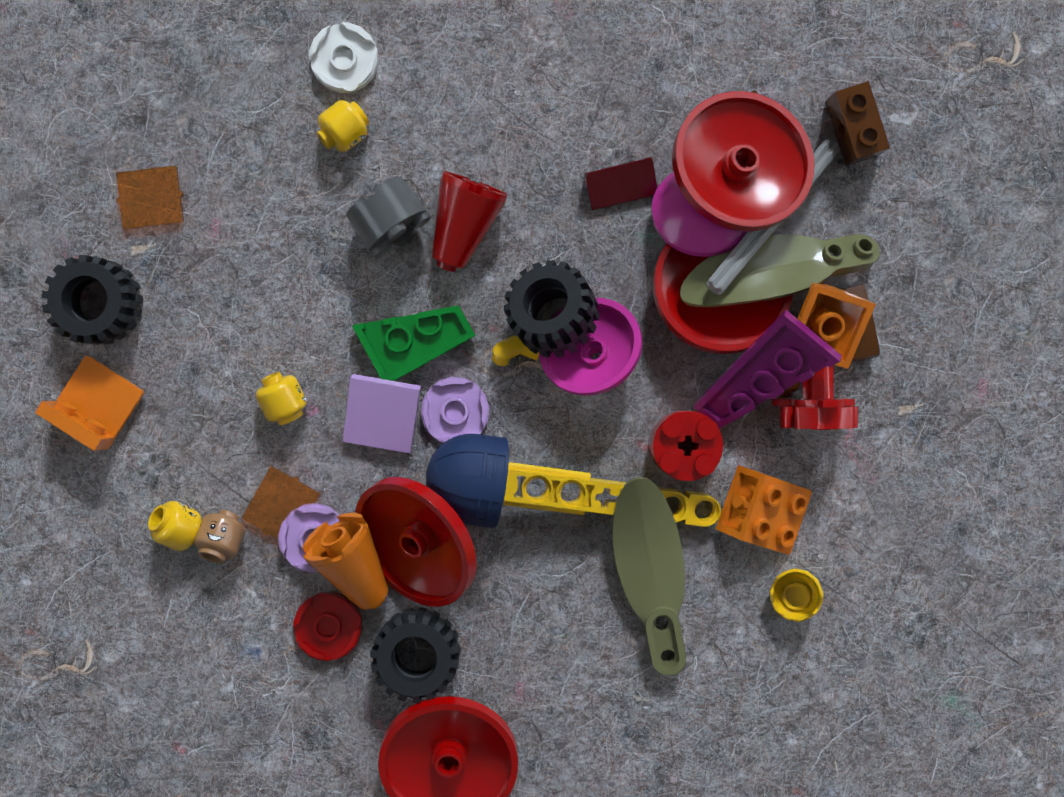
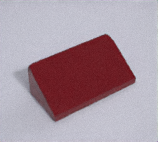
M652 157L584 174L592 211L654 196L658 188Z

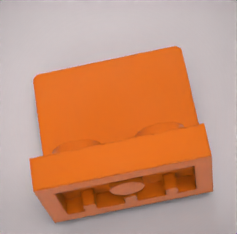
M85 356L57 400L42 401L35 413L91 450H107L113 444L145 392L93 357Z
M738 465L715 529L741 541L789 555L793 549L812 491Z

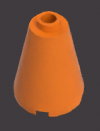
M354 512L338 515L339 522L331 526L324 522L304 542L302 548L305 552V555H303L304 559L360 609L378 608L385 601L388 587L368 523L361 514Z

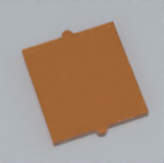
M176 165L116 173L119 193L116 202L120 205L123 229L184 223L181 199L184 197V192L180 190L178 167Z
M270 466L244 512L242 519L262 529L264 535L270 534L278 538L282 522L289 513L301 505L316 503L321 493L300 482L298 476L292 477L276 467Z

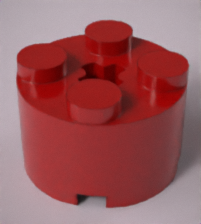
M678 410L667 414L654 426L649 438V451L655 464L664 473L678 480L694 481L713 473L722 457L723 438L717 424L708 416L696 411ZM685 436H688V440L693 442V448H689L687 454H684V450L678 448V442H683Z

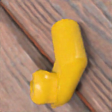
M513 335L496 343L492 349L493 354L491 357L495 365L506 366L510 359L519 354L537 361L539 351L537 354L533 353L521 342L517 335Z

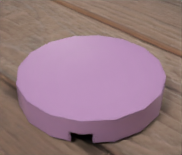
M450 377L439 380L428 390L422 400L421 417L427 431L434 438L444 443L462 434H481L488 422L490 408L485 393L477 384L466 378Z
M319 503L304 504L292 510L282 522L278 535L280 551L287 561L298 570L309 573L317 572L304 559L303 544L308 536L324 522H327L329 526L339 522L337 516L340 514L330 506Z

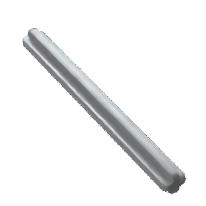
M825 139L813 153L815 168L812 184L840 151V146L834 143L832 139ZM779 224L764 230L748 231L706 283L707 288L714 294L721 295Z

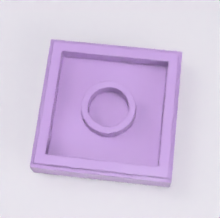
M352 374L349 383L343 442L411 453L421 386Z

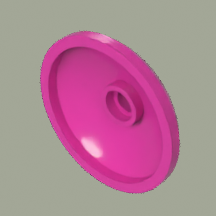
M674 172L668 175L655 191L652 200V220L655 229L668 245L682 253L701 257L724 254L734 249L747 234V231H736L721 227L699 214L680 191Z
M596 298L599 305L596 307L599 312V320L593 322L597 328L594 334H587L589 341L585 345L581 342L576 345L578 349L576 352L571 354L569 350H566L563 357H556L552 352L550 358L543 357L539 352L542 368L554 385L570 394L592 396L612 390L630 376L641 356L642 334L635 317L620 303L606 298ZM564 308L558 311L551 319L558 316L564 310ZM595 353H601L599 358L591 359Z

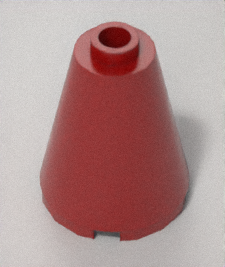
M443 171L439 184L432 257L438 260L436 266L447 271L456 272L457 267L465 268L505 205L508 195L482 182L477 183L469 180L470 178Z

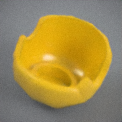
M793 568L783 571L775 578L770 589V600L774 610L786 620L801 622L812 618L819 611L823 603L824 594L819 579L807 570Z

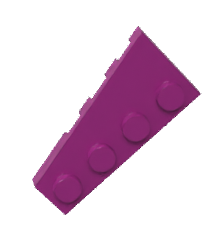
M785 310L695 401L693 408L699 413L708 416L720 429L756 409L758 404L783 394L784 390L798 382L803 383L812 378L819 370L827 366L830 368L839 363L842 355L789 311Z

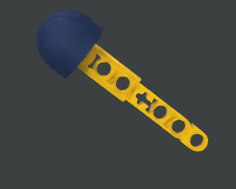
M472 433L458 435L444 442L432 455L426 471V486L440 495L454 509L464 525L496 528L503 505L584 515L585 511L614 515L616 500L606 499L604 505H601V502L596 498V494H602L604 488H607L610 495L618 496L620 490L627 483L591 478V473L512 463L509 462V444L506 437ZM517 476H522L521 481L519 483L520 495L516 494V491L518 489ZM532 479H542L545 482L544 492L537 497L530 496L526 491L527 484ZM568 483L577 484L579 487V495L572 501L563 500L561 497V490ZM658 487L665 499L671 496L678 498V510L672 513L676 523L682 521L687 525L705 527L715 524L719 519L721 507L719 502L709 494L686 491L684 495L677 489ZM702 501H709L712 505L711 514L706 518H698L695 514L696 506Z

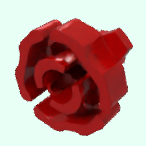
M834 365L830 368L827 366L819 370L812 378L802 383V399H772V406H779L780 428H793V426L794 429L811 430L858 428V406H855V399H834Z

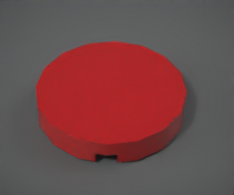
M335 591L317 593L309 597L296 612L293 620L295 640L299 648L314 659L330 661L342 658L359 641L362 633V616L358 607L345 595Z

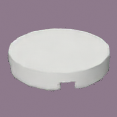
M341 22L340 24L329 25L323 28L313 39L309 50L311 68L317 80L327 89L338 93H354L366 87L375 77L379 65L378 50L371 35L362 27L349 22Z

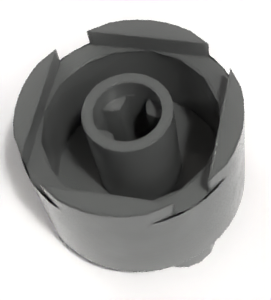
M399 176L373 188L374 195L367 200L362 196L346 213L350 224L374 258L385 254L392 247L391 245L396 242L399 246H403L416 236L413 230L422 227L431 219L430 214L409 184Z

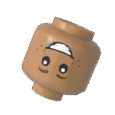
M219 510V513H210L203 517L194 538V546L199 550L198 555L201 558L212 563L224 564L225 560H231L236 557L246 533L244 526L238 521L239 516L228 510Z

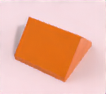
M812 283L797 319L842 355L840 362L835 364L836 366L849 369L876 304L829 284Z

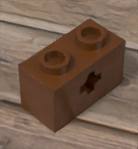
M869 81L836 91L825 101L845 166L877 157L890 148Z

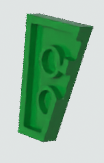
M459 305L351 325L380 378L391 381L400 379L476 337Z

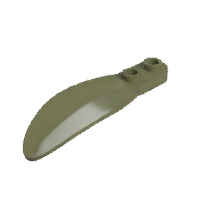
M863 234L827 240L801 235H770L721 295L714 294L707 288L706 283L732 250L724 254L710 256L696 266L684 280L680 296L685 304L693 307H721L782 298L810 289L812 283L821 284L829 276L868 270L878 259L880 251L877 243L871 237Z
M636 477L629 480L623 486L615 503L612 526L614 558L626 598L644 624L651 662L660 674L670 676L679 673L686 663L685 647L678 619L685 590L682 545L675 519L661 490L648 478ZM659 617H665L667 619L665 625L661 627L655 625V621ZM665 650L673 651L669 659L661 658Z

